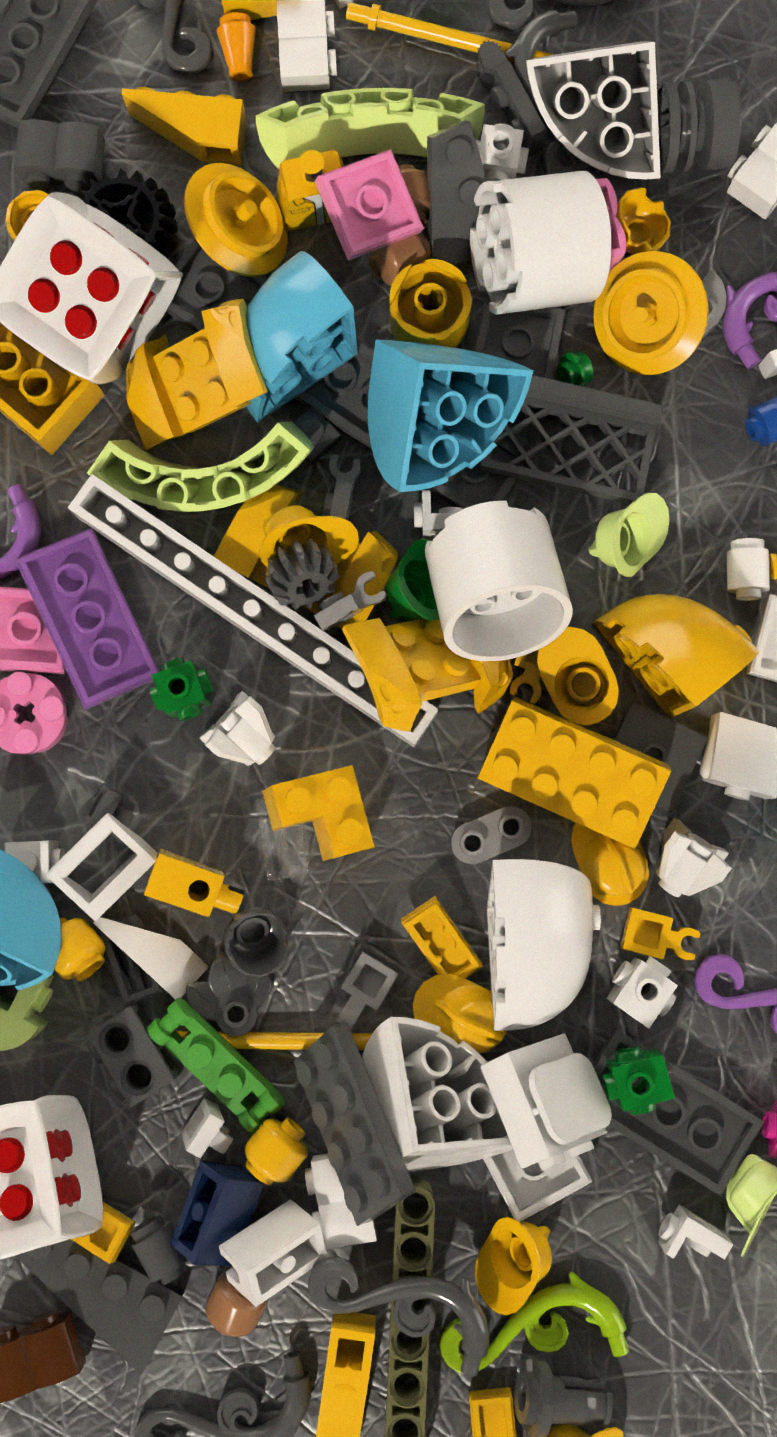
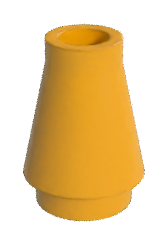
M241 12L225 14L220 17V26L216 32L229 69V78L233 81L249 80L253 77L252 64L256 27L251 23V17L248 14Z

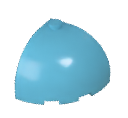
M304 251L298 252L280 268L275 270L247 307L248 333L268 392L251 400V405L246 407L257 423H259L358 354L353 305L328 272L311 255Z
M376 339L368 391V429L373 456L385 481L398 492L418 491L448 482V477L465 467L472 469L497 446L493 442L501 434L507 423L515 421L529 390L534 370L503 358L460 348Z
M0 850V986L15 985L14 987L17 990H22L44 981L53 974L61 947V924L53 898L38 876L20 860Z

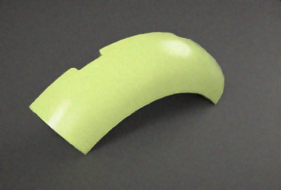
M362 88L321 94L320 102L301 107L293 100L268 109L255 117L259 140L267 156L279 169L280 163L284 160L298 158L308 150H316L319 153L336 150L340 157L379 154L391 149L393 154L427 158V136L464 120L470 121L475 140H478L483 125L485 104L445 93H440L438 100L414 97L412 89Z
M278 422L259 443L238 458L212 467H192L171 463L155 457L129 439L112 440L104 447L87 474L90 476L93 474L130 500H137L144 504L156 506L158 509L180 512L207 511L238 504L267 491L296 469L313 450L314 446L311 440L293 422Z

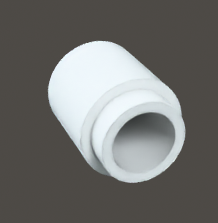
M743 538L730 542L731 550L726 552L727 592L736 594V600L751 601L761 599V593L770 590L769 550L765 548L763 539Z

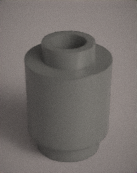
M160 1213L136 1226L130 1234L134 1240L131 1246L150 1281L156 1282L161 1280L163 1285H166L186 1271L183 1264L188 1259L170 1244L175 1230L169 1220L164 1221Z

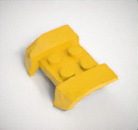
M244 299L223 302L218 307L203 310L202 317L205 328L167 348L168 339L165 334L159 339L143 343L135 351L134 358L126 366V400L145 450L152 449L172 438L195 432L251 405V400L268 392L250 341L246 320L247 306Z
M274 485L267 491L245 501L237 511L214 557L234 571L269 588L265 574L268 568L261 562L259 554L261 543L265 538L263 521L271 518L273 514L282 508L296 505L304 492ZM368 531L362 543L357 544L354 552L348 558L337 563L340 577L335 583L336 591L326 593L325 598L327 599L339 592L342 593L343 597L349 594L352 595L355 592L358 578L370 571L374 572L376 578L366 584L365 592L370 596L377 595L383 590L397 562V550L377 531ZM322 601L314 602L311 609L301 605L315 614L322 611L319 606ZM374 605L363 609L361 613L340 624L338 627L343 629V626L346 624L366 621Z
M376 618L346 624L342 629L367 678L375 700L378 717L383 726L411 732L413 722L423 701L474 689L475 710L479 714L504 695L513 677L510 659L476 661L461 657L452 652L445 643L440 618L432 621L423 618L384 626L381 619Z

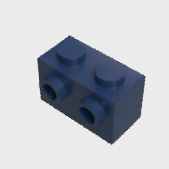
M201 1161L170 1244L194 1265L232 1266L221 1255L219 1245L249 1226L264 1183L240 1165Z

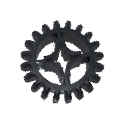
M120 168L117 178H111V175L104 171V181L97 183L95 180L89 179V186L91 188L89 192L78 189L77 196L85 204L102 211L120 224H125L127 229L151 245L167 259L169 258L166 248H175L176 240L172 234L178 233V224L176 219H174L176 211L174 205L169 202L167 192L163 188L158 189L157 183L152 177L144 181L142 174L136 170L129 179L126 171ZM150 210L154 214L152 228L147 234L142 225L146 220L144 215Z

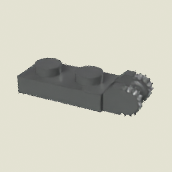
M484 41L483 44H480L477 53L479 62L476 67L477 77H479L483 87L491 89L493 103L499 112H505L509 120L508 125L514 129L524 130L522 146L529 148L528 157H531L543 151L546 128L503 50H500V46H498V43H494V41Z

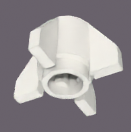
M243 691L236 696L230 708L218 719L215 725L213 724L200 736L205 746L218 757L241 762L246 766L254 762L261 765L275 750V746L272 744L275 735L271 731L262 706Z
M673 818L664 832L660 863L656 869L657 875L661 878L658 882L659 885L671 895L680 897L681 894L692 896L697 892L722 882L732 869L724 861L729 853L724 848L711 845L701 837L691 833L692 831L680 820Z

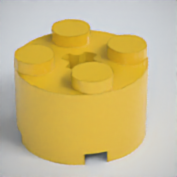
M427 259L425 263L414 266L411 264L403 268L395 277L389 294V321L393 337L397 341L457 347L467 333L472 306L470 289L463 273L454 265L439 259ZM430 307H435V308H436V309H432L431 311H428V310L430 309Z

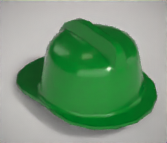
M426 538L415 540L408 547L397 569L386 582L385 592L391 605L388 615L391 619L398 617L408 621L423 618L430 621L439 619L425 557L426 543L433 540Z

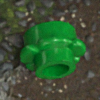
M569 351L561 356L560 363L557 366V375L561 382L584 387V384L591 382L593 379V366L589 357L584 352L578 351L574 353Z

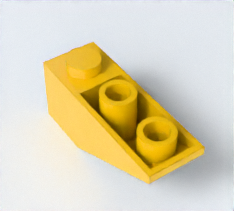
M138 87L136 89L122 88V96L129 115L202 162L242 166L247 126L243 99H235L226 94H219L215 97L201 96L184 90L169 93L158 92L148 87Z
M358 1312L333 1314L316 1437H360L375 1340L376 1315Z

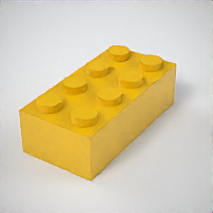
M0 323V412L50 455H53L105 395L98 384H94L64 369Z
M514 697L478 779L635 849L670 776L671 769L669 764Z

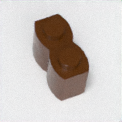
M56 1309L49 1310L33 1318L31 1326L17 1329L15 1324L0 1328V1403L19 1398L38 1388L60 1383L81 1372L86 1360L71 1312L58 1315Z

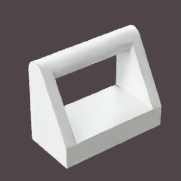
M107 813L46 875L85 913L96 921L156 862L157 852L141 837ZM113 832L134 853L92 894L67 876Z

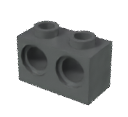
M139 1001L86 1033L91 1040L88 1042L91 1055L97 1063L105 1064L112 1076L109 1079V1083L114 1094L120 1101L126 1100L130 1108L175 1081L181 1074L170 1052L164 1046L155 1043L148 1035L147 1027L152 1022ZM114 1027H121L127 1031L130 1039L128 1047H118L113 1043L111 1032ZM135 1064H142L148 1067L151 1072L150 1083L141 1084L135 1080L132 1072Z

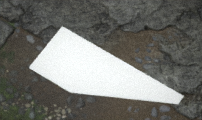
M102 917L93 922L175 1000L182 998L186 993V985L196 982L209 967L180 939Z

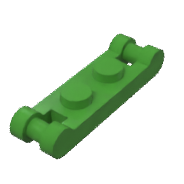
M177 998L167 1007L168 1013L162 1019L156 1018L147 1027V1033L150 1038L158 1045L164 1046L238 1117L239 1122L248 1132L254 1134L270 1113L276 1114L286 1105L282 1094L185 1000ZM179 1025L185 1026L189 1030L183 1037L175 1031ZM251 1092L259 1098V1101L254 1106L245 1098Z

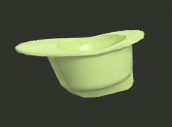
M645 493L626 509L605 515L597 526L595 540L588 548L589 554L599 557L604 564L617 568V571L624 577L635 575L664 544L669 528V511L665 500L657 493Z
M750 1154L742 1161L726 1189V1199L730 1210L750 1234L741 1253L742 1257L747 1252L777 1194V1167L756 1154Z

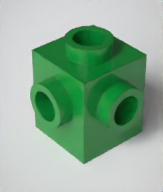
M176 658L160 665L162 671L152 674L155 686L149 689L158 711L164 709L166 715L172 718L178 717L179 721H184L201 715L203 713L202 708L212 705L208 693L214 691L208 672L206 668L199 669V666L192 660L185 662L184 658ZM184 681L185 690L181 694H174L171 686Z
M638 1046L624 1048L615 1052L616 1058L605 1061L608 1073L602 1075V1081L609 1101L616 1100L617 1105L623 1112L630 1110L631 1115L645 1114L654 1111L656 1103L675 1099L664 1055L656 1048L641 1051ZM638 1077L637 1081L635 1083H632L633 1080Z

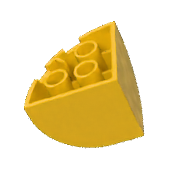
M653 594L635 597L616 605L592 623L669 719L698 706L760 653L742 627L739 625L734 626L722 615L699 602L676 595Z

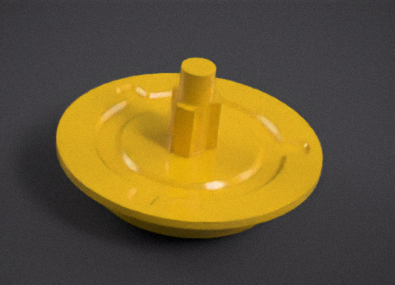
M227 163L208 164L193 174L185 189L184 208L189 227L202 249L220 266L238 275L258 277L273 271L286 254L288 233L287 230H284L279 205L268 188L249 172Z
M646 251L631 255L613 267L608 274L602 293L595 300L593 319L597 339L606 355L616 365L629 372L641 375H655L670 371L680 366L694 353L704 336L709 312L707 293L696 271L678 256L661 251Z

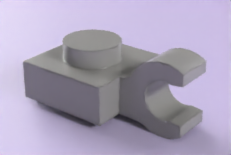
M333 455L329 462V469L332 478L336 481L334 493L327 492L323 516H338L349 521L354 497V486L361 472L360 460L354 458L352 469L347 473H343L338 470V455Z
M373 571L366 572L358 578L355 592L352 595L349 594L343 597L342 593L339 592L319 604L322 611L313 616L323 631L329 632L361 613L368 606L380 604L386 599L387 594L384 590L375 596L367 595L365 592L366 584L376 578Z
M362 951L341 986V989L351 996L339 1013L336 1022L339 1024L347 1023L351 1030L366 1004L377 1011L399 973Z

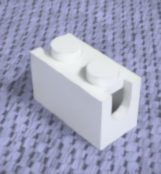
M291 1199L219 1245L221 1255L233 1266L226 1271L227 1280L255 1307L314 1268L320 1260L328 1257L320 1223Z

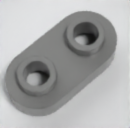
M507 806L459 826L452 835L451 849L454 855L464 863H481L524 844L531 834L530 818L526 812L518 807ZM507 819H513L518 824V831L514 835H508L503 830V824ZM470 835H475L480 840V847L473 852L468 851L464 845L465 839Z

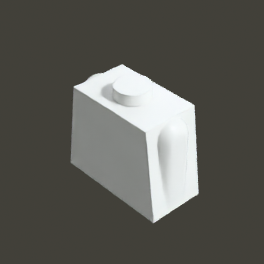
M724 712L711 715L708 740L700 766L702 781L725 787V795L749 801L750 795L763 799L777 798V728Z

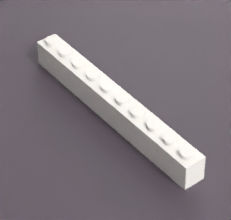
M91 474L68 506V509L79 520L383 726L378 717L375 700L367 678L351 649L286 605L280 606L279 602L270 594ZM423 701L413 722L411 732L386 726L383 727L412 747H415L438 714L439 709L429 702Z

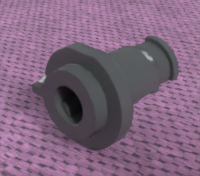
M519 1360L520 1373L515 1385V1412L517 1420L520 1424H524L525 1430L530 1437H546L550 1431L551 1424L582 1426L588 1423H599V1427H607L610 1424L613 1398L612 1393H602L603 1389H605V1379L589 1382L579 1377L554 1376L549 1364L545 1360Z

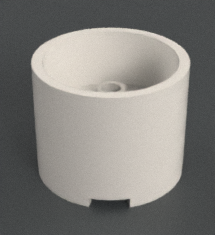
M576 171L487 181L479 186L474 197L475 205L480 206L479 215L476 221V228H470V248L478 290H487L491 300L489 302V311L496 315L587 303L596 300L600 296L607 282L610 269L611 227L603 192L597 180L589 172Z
M490 501L473 505L445 519L446 527L437 534L433 541H427L425 557L446 645L455 654L476 661H501L521 657L548 645L559 637L569 625L573 615L569 593L548 521L535 507L530 511L508 507L507 501Z

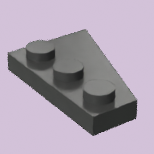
M467 120L427 136V186L430 191V218H428L430 259L443 260L454 266L471 259L470 228H476L480 206L475 205L474 197L479 186L487 182L471 123Z

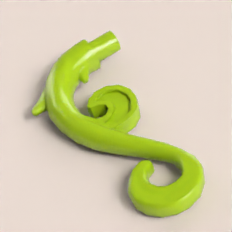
M570 1272L568 1275L571 1283H560L540 1290L531 1295L517 1313L511 1315L488 1347L487 1355L481 1358L479 1371L498 1358L523 1328L530 1344L539 1351L553 1352L563 1347L569 1335L565 1319L553 1311L550 1313L551 1321L549 1325H543L539 1321L540 1317L551 1308L574 1306L590 1313L591 1315L587 1316L585 1320L600 1327L602 1336L608 1338L614 1357H621L629 1353L624 1335L627 1327L619 1309L608 1296L582 1281L574 1272ZM457 1318L448 1323L442 1331L440 1350L446 1364L454 1371L462 1373L460 1369L464 1356L459 1349V1343L463 1338L454 1328L455 1324L462 1325V1323Z

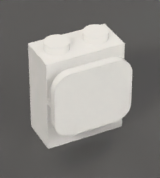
M565 1033L508 1052L480 1066L521 1169L535 1163H539L541 1171L566 1161L564 1151L568 1152L570 1158L594 1149L592 1139L607 1133L606 1127L610 1124L612 1116L609 1102L593 1065L584 1055L573 1053Z

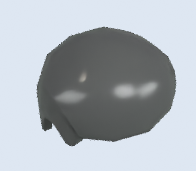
M251 907L235 914L224 932V947L228 959L244 976L261 978L276 972L289 955L287 929L282 919L269 908Z

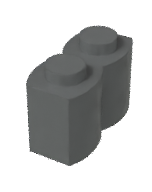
M46 120L19 121L14 168L23 182L36 189H47L49 185L64 184L67 188L78 191V189L87 191L90 188V178L97 183L101 182L105 139L99 127L90 123L63 122L58 124Z

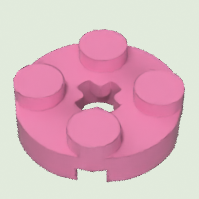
M14 672L0 680V747L15 754L31 755L47 751L59 742L67 729L69 716H67L65 695L58 685L39 674ZM32 703L35 706L32 709V714L35 716L32 723L23 721L20 724L17 720L19 717L18 708L21 705L26 707Z

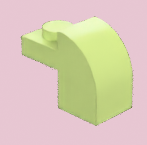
M53 975L34 986L19 990L13 1002L0 996V1051L14 1049L39 1035L47 1026L49 1021L36 1015L35 1012L41 1013L52 996L53 990L48 987L54 977Z

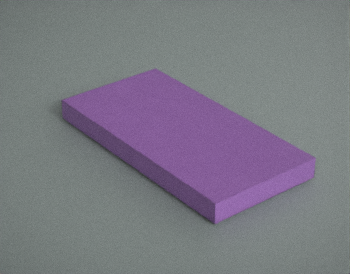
M92 528L15 558V563L84 711L153 681L152 674L160 671Z

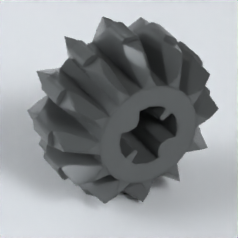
M312 538L306 540L302 545L294 539L292 546L287 549L278 546V556L267 559L266 582L280 606L288 605L293 611L297 610L301 605L311 609L314 602L326 600V593L336 591L335 583L340 577L337 564L330 550L324 544L318 545Z

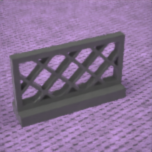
M532 375L529 390L520 409L526 419L510 429L506 425L502 434L493 442L498 445L507 439L518 457L509 463L490 460L491 451L481 461L479 470L631 504L644 494L656 429L661 421L664 405ZM548 414L558 416L566 429L549 438L538 421ZM588 423L598 425L606 436L605 439L589 447L578 430ZM531 425L542 443L525 452L514 435ZM626 433L645 436L642 450L632 456H629L618 438ZM571 434L582 452L565 461L554 444ZM611 444L622 462L606 471L594 453ZM546 448L558 465V467L548 473L538 471L530 460L531 457ZM585 458L588 459L599 475L589 482L578 480L570 467ZM638 459H640L639 467L634 463ZM523 463L525 467H520L518 465ZM627 467L636 480L634 492L618 489L610 476ZM563 472L566 477L560 476L558 474ZM603 481L605 486L599 485L598 483Z

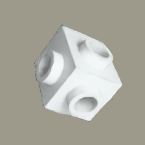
M483 124L481 141L476 140L487 181L514 179L517 173L525 174L529 148L521 147L524 130L514 129L507 124Z
M634 957L631 963L624 961L614 974L612 982L616 985L607 999L644 1026L650 1028L658 1015L663 1017L673 1006L676 1000V995L673 992L678 985L667 978L671 970L654 958L649 957L645 963ZM647 984L646 990L641 993V988Z

